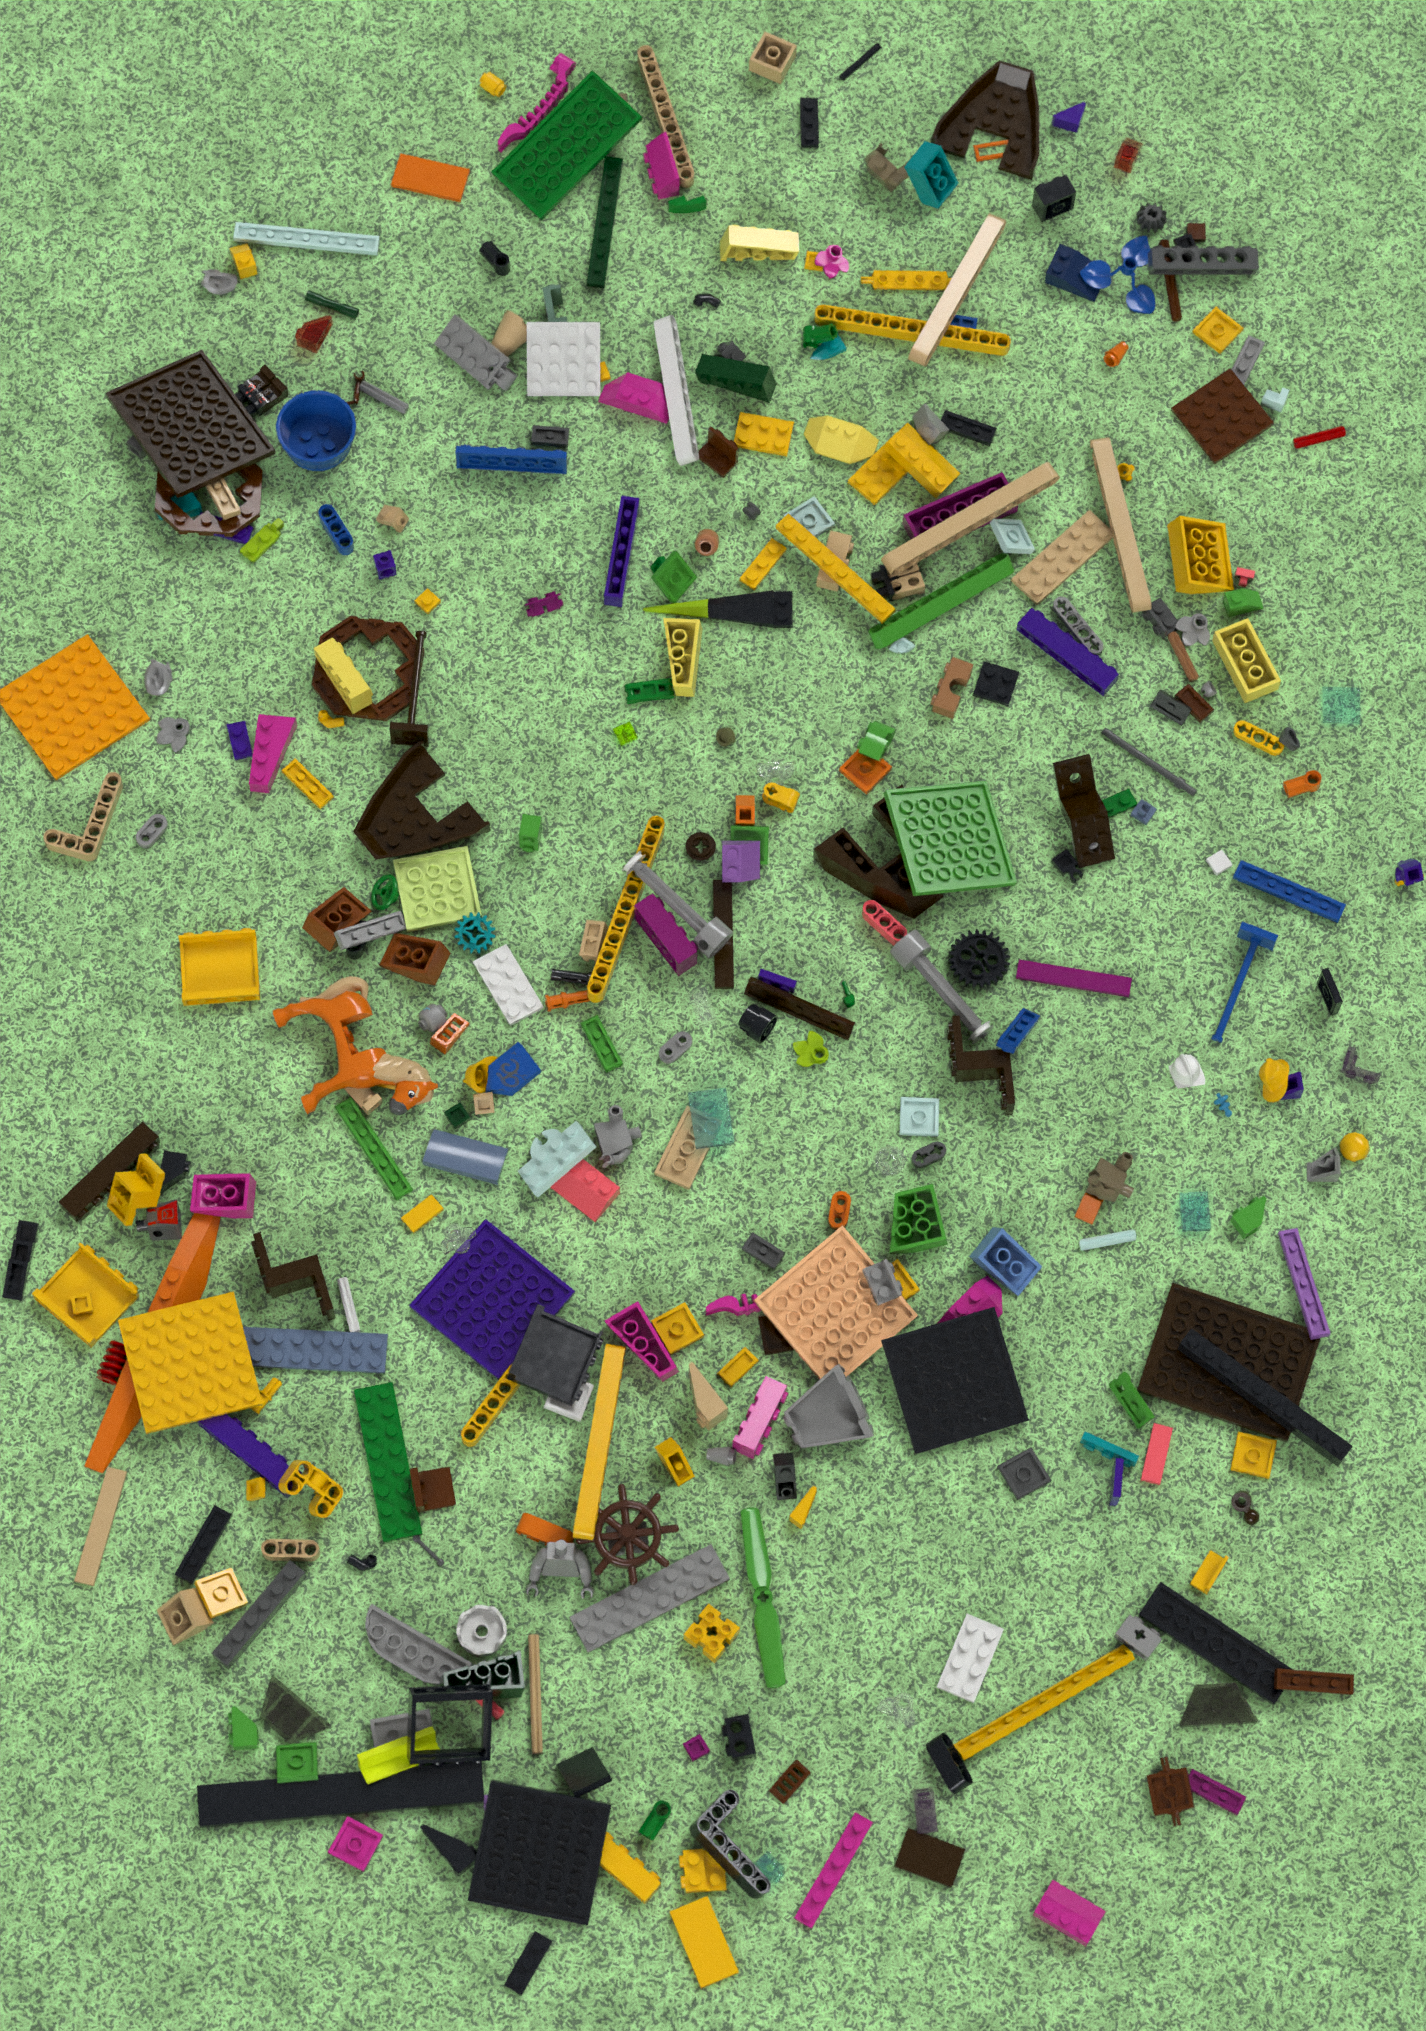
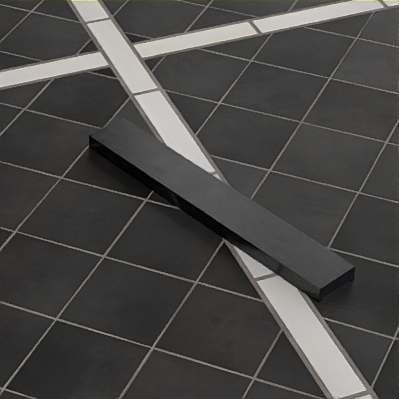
M482 1761L480 1763L464 1762L463 1764L451 1763L416 1766L371 1784L366 1783L361 1771L324 1774L318 1775V1780L278 1783L277 1779L197 1785L199 1827L209 1828L484 1804Z

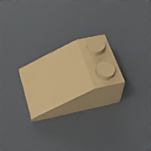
M691 1362L689 1363V1379L696 1416L698 1417L696 1421L702 1429L706 1427L709 1431L727 1418L728 1407L694 1363Z

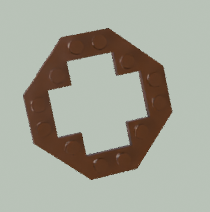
M255 463L236 472L246 481L235 489V494L244 502L239 507L241 514L225 520L222 519L221 521L208 510L193 520L171 500L175 494L157 470L155 512L176 532L182 535H188V533H198V535L202 536L224 534V537H233L260 517L263 470Z
M349 616L322 634L319 638V645L332 637L336 642L344 645L362 632L373 646L388 636L408 660L394 670V673L404 685L377 704L372 702L369 706L352 714L316 658L312 688L334 715L388 721L409 706L417 640L402 622L394 621L393 623L385 622L381 619H361L357 616ZM423 648V655H422L421 672H422V666H423V660H424V653H425L424 648Z

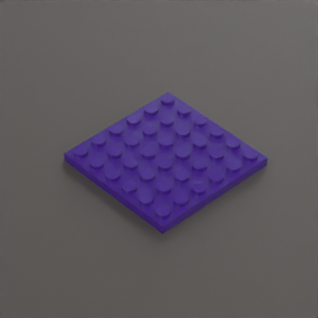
M485 1219L411 1302L409 1308L499 1380L513 1363L537 1304L544 1306L545 1312L556 1316L575 1294V1291Z

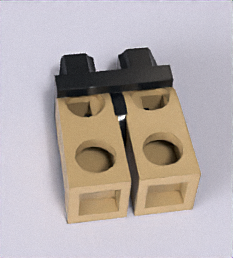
M917 563L894 576L890 575L884 565H880L878 571L870 574L873 585L883 583L884 587L877 588L876 592L884 599H888L889 602L906 596L925 593V584Z

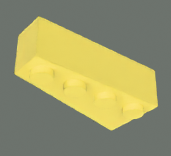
M728 225L720 240V261H727L726 258H735V261H743V258L752 257L754 260H764L767 257H770V260H795L799 253V234L790 230L780 231L772 228L760 229L754 226Z
M663 618L676 696L694 697L703 630L699 619Z
M332 637L314 648L315 657L352 714L372 704L371 696H373L370 687L360 672L354 667L351 658L347 657L344 653L341 643L336 642Z

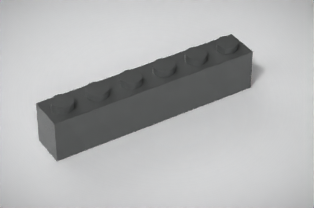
M289 1560L212 1652L213 1658L229 1670L306 1579V1573Z

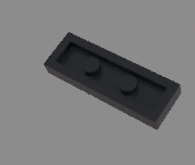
M800 98L801 148H819L818 98Z
M945 410L941 419L949 429L948 432L987 446H991L997 430L993 426Z
M534 1931L504 1986L522 1996L553 1941Z

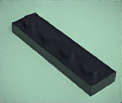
M214 1505L175 1573L176 1577L191 1585L194 1584L232 1518L231 1513Z

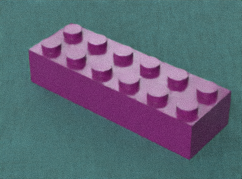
M1003 472L903 514L902 525L911 540L1009 483ZM1018 505L994 519H1002L1016 513ZM989 521V522H987L986 524L980 526L979 528L990 524L991 521Z

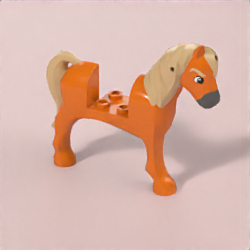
M349 976L342 978L315 997H300L298 1003H290L284 1008L273 1010V1016L279 1028L285 1026L293 1017L302 1014H312L319 1016L329 1025L335 1038L338 1072L333 1078L314 1084L310 1094L301 1097L307 1114L315 1111L317 1104L325 1096L339 1089L347 1087L356 1089L371 1088L383 1084L396 1086L395 1092L389 1101V1110L395 1115H403L413 1106L431 1101L434 1089L438 1088V1084L432 1082L427 1069L418 1062L386 1054L382 1048H372L358 1052V1049L351 1043L355 1040L347 1025L373 1015L367 1001L369 986L365 980L359 977Z

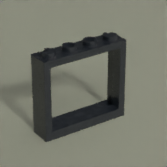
M490 1685L409 1688L407 1759L409 1763L422 1766L427 1763L443 1765L448 1762L463 1764L470 1761L474 1763L490 1761L493 1691ZM483 1700L481 1748L415 1751L417 1702Z

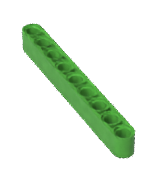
M1000 553L890 616L883 624L880 622L871 627L868 632L874 647L881 649L1011 575L1014 572V567L1008 553Z

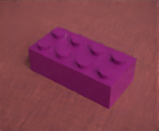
M652 893L634 905V919L674 972L680 976L697 964L698 948L693 941L688 940L682 926L678 927L675 923L674 915L670 911L667 912L665 910V905L661 898H656Z

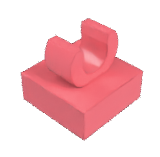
M1237 567L1235 576L1240 577L1239 586L1246 587L1248 579H1254L1255 571Z

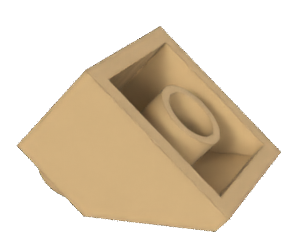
M197 1588L179 1591L157 1609L173 1645L204 1631L214 1623L205 1608Z

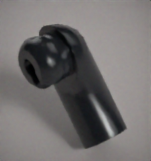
M701 293L695 295L693 304L700 307L703 302H707L717 308L721 300L709 293Z

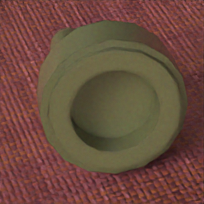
M724 727L717 731L716 740L721 746H729L736 742L735 734L731 728Z

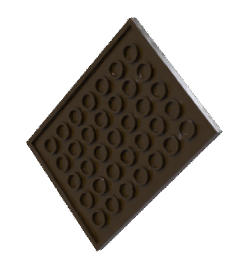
M203 350L106 392L107 400L177 498H181L275 454L272 444Z
M1172 1282L1137 1391L1288 1442L1290 1431L1177 1349L1180 1342L1192 1328L1299 1406L1320 1338L1311 1340L1307 1327Z

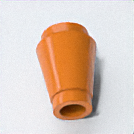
M1121 341L1106 351L1104 356L1105 363L1110 367L1118 366L1129 349L1128 345Z

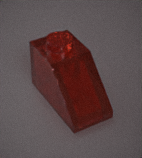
M1126 138L1117 153L1114 168L1131 174L1143 143Z
M327 315L305 322L302 328H299L295 334L297 345L317 354L333 325L332 316Z

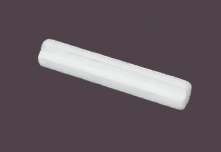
M339 1278L337 1282L349 1331L360 1332L348 1278Z

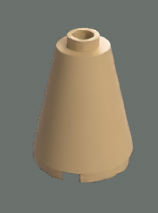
M507 310L491 344L508 357L527 342V325L521 317Z

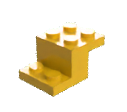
M139 1154L135 1171L115 1172L107 1207L125 1226L133 1224L136 1209L157 1207L162 1183L165 1179L164 1171L147 1154Z

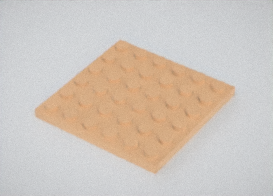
M843 1225L753 1300L819 1380L838 1364L844 1367L846 1371L844 1372L845 1377L848 1376L882 1347L881 1340L895 1336L918 1316L902 1296L877 1306L862 1269L875 1263Z

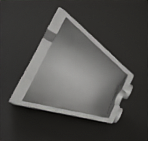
M841 1364L834 1366L784 1412V1422L787 1427H792L794 1431L792 1438L795 1444L800 1445L801 1448L874 1436L873 1426L867 1422L870 1417L861 1396L850 1376L845 1377L844 1372L846 1371Z

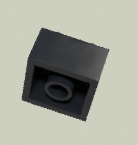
M1068 176L1055 177L1052 181L1046 184L1041 183L1034 188L1032 207L1041 223L1074 209L1076 190Z

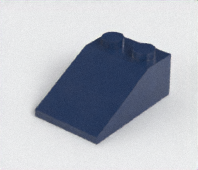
M1059 244L1046 272L1044 283L1095 302L1101 290L1090 287L1080 276V271L1092 260L1073 248Z

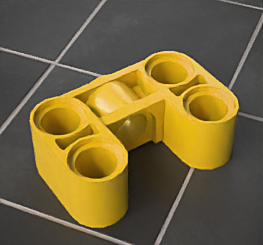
M305 1460L293 1461L278 1483L279 1490L284 1494L296 1495L305 1484L308 1485L316 1494L309 1504L310 1514L320 1518L328 1517L343 1496L342 1487L310 1462ZM301 1464L304 1465V1471L302 1474H300L298 1471L299 1466ZM289 1481H292L293 1487L291 1490H288L287 1484ZM331 1487H333L334 1494L330 1497L329 1490ZM322 1504L323 1510L321 1513H318V1506Z

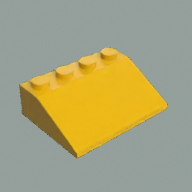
M1178 516L1167 524L1176 592L1201 594L1233 591L1234 585L1225 523Z

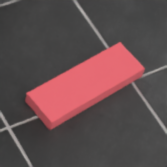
M1153 1424L1141 1481L1160 1485L1172 1435V1427Z

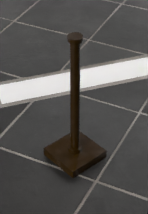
M416 631L415 637L417 642L407 723L390 722L391 744L414 746L422 740L424 747H429L428 725L415 724L424 639L427 637L425 631Z

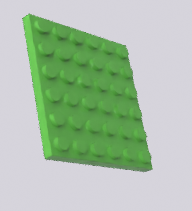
M987 780L889 789L883 793L913 896L1014 886L1017 883Z

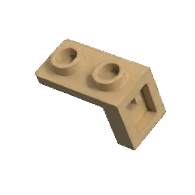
M344 1088L367 1115L382 1104V1098L378 1093L374 1094L370 1088Z

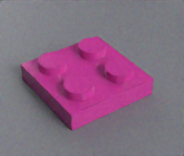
M347 1816L328 1854L364 1872L379 1846L383 1834Z

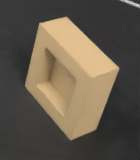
M492 1092L473 1094L475 1115L495 1113Z

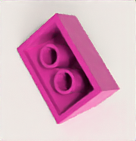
M663 132L645 145V153H643L644 163L649 165V168H647L648 177L653 179V184H651L652 192L657 194L658 200L679 196V175L667 132Z
M1052 1880L1036 1907L1033 1916L1086 1947L1106 1911Z

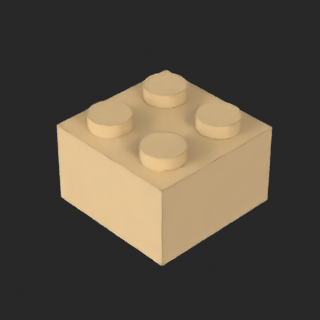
M764 32L749 59V71L781 84L796 58L797 45Z

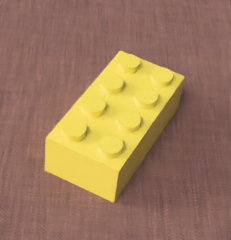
M1248 618L1214 632L1212 642L1244 703L1279 689L1281 680Z

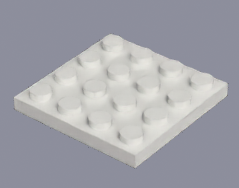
M527 322V396H600V322Z

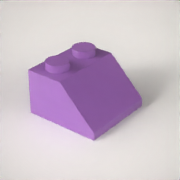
M722 841V882H745L760 879V841Z

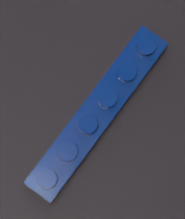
M1240 860L1233 879L1336 923L1339 922L1346 906L1342 902L1243 860Z

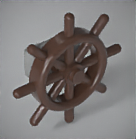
M619 1484V1501L607 1506L604 1510L599 1508L594 1539L576 1538V1543L595 1544L599 1555L603 1558L594 1569L595 1575H601L610 1564L617 1568L628 1569L629 1582L631 1585H636V1568L645 1565L652 1558L663 1567L669 1566V1561L657 1551L661 1544L662 1534L678 1532L679 1526L676 1524L660 1525L656 1514L652 1511L661 1499L659 1493L654 1494L645 1505L638 1501L627 1500L626 1487L624 1484ZM629 1510L639 1513L632 1523H630ZM621 1511L622 1524L611 1516ZM645 1518L648 1519L652 1527H646V1521H644ZM607 1523L609 1526H606V1533H602L603 1526ZM653 1535V1541L649 1546L648 1536ZM603 1541H608L609 1551L606 1549ZM626 1551L627 1559L616 1557L619 1555H624ZM645 1552L641 1556L634 1558V1553Z

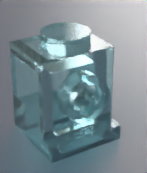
M768 1850L754 1863L769 1879L770 1884L773 1882L777 1884L785 1876L783 1874L785 1868ZM768 1865L774 1866L772 1872L767 1870Z

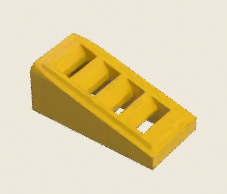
M815 1486L811 1487L789 1516V1521L800 1529L804 1526L816 1496L817 1487Z

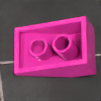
M250 1173L194 1175L190 1212L233 1219L253 1218L256 1181Z

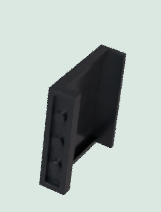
M537 1304L506 1379L572 1406L575 1401H579L583 1391L580 1390L582 1383L586 1384L590 1375V1373H587L588 1367H593L597 1356L594 1353L596 1349L600 1350L604 1340L601 1338L603 1331L600 1330L599 1334H596L545 1312V1307Z

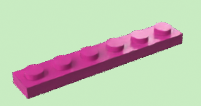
M856 1812L854 1813L796 1913L795 1920L812 1929L873 1822Z

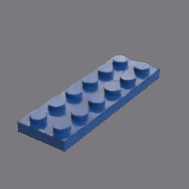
M456 446L457 468L567 474V452L562 450L545 451L543 449L526 450L525 448Z

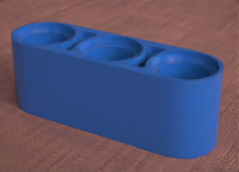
M329 504L322 505L318 512L320 523L338 552L342 555H350L354 550L351 534L334 507ZM325 514L331 515L330 517H323ZM336 528L340 529V531L334 532L332 530ZM343 543H348V544H349V545L346 546V547H345V546H341Z

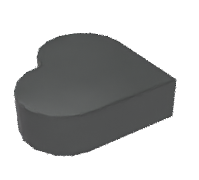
M1290 727L1282 730L1279 742L1291 751L1297 750L1300 747V741L1296 737V732Z

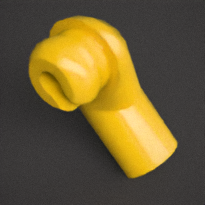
M319 711L318 720L325 727L336 728L345 726L343 717L332 718L328 715V711Z

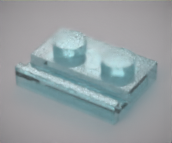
M1208 1191L1179 1193L1182 1232L1210 1231Z

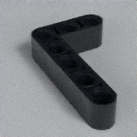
M730 1789L717 1797L691 1824L690 1833L751 1898L759 1899L770 1890L771 1884L769 1879L718 1826L738 1805L740 1800L737 1792ZM725 1798L730 1801V1805L726 1803ZM712 1811L717 1814V1818L713 1816ZM699 1824L704 1827L705 1831L700 1829ZM713 1839L717 1840L719 1846L715 1845ZM727 1854L732 1856L733 1861L728 1858ZM742 1869L747 1872V1876L742 1873ZM756 1884L761 1887V1891L757 1889Z

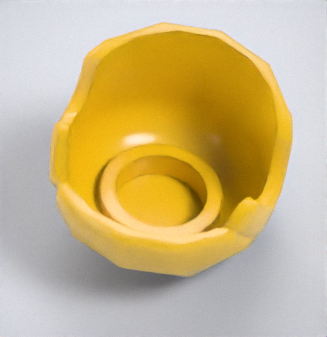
M1357 1132L1345 1135L1339 1143L1340 1153L1345 1159L1352 1162L1364 1160L1370 1152L1368 1140L1364 1135Z

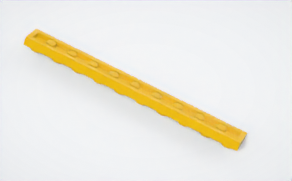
M1124 1644L955 1743L954 1746L963 1760L972 1757L999 1739L1023 1727L1026 1723L1043 1715V1713L1075 1696L1087 1687L1092 1686L1097 1681L1135 1660L1133 1653Z

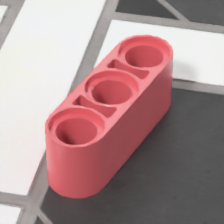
M868 900L864 903L862 910L864 920L893 946L900 940L894 937L895 934H901L903 937L907 935L906 928L878 902ZM873 909L875 913L869 914L866 910ZM882 921H886L889 923V925L882 926L880 923Z

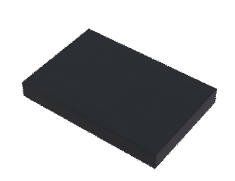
M593 1747L556 1764L560 1774L575 1797L585 1795L612 1781L610 1774Z

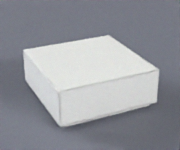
M1223 850L1206 859V862L1216 876L1233 865Z

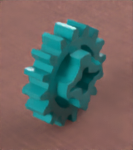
M470 912L469 918L463 915L464 921H457L460 927H456L454 931L459 932V934L455 935L454 938L460 939L457 945L463 944V951L469 948L470 954L473 953V950H476L479 954L481 948L485 951L487 950V944L492 946L493 943L490 938H495V935L491 934V932L495 931V927H490L492 920L487 922V915L481 918L480 912L476 916H473L472 912ZM474 921L470 927H464L466 923ZM480 922L486 926L487 931L481 928ZM474 928L480 933L476 938L472 937L473 935L470 933ZM462 935L468 937L470 940L469 944L463 939ZM486 939L482 944L476 945L478 940Z

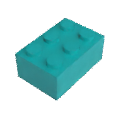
M924 141L904 166L921 203L939 209L959 183L942 147L937 144Z

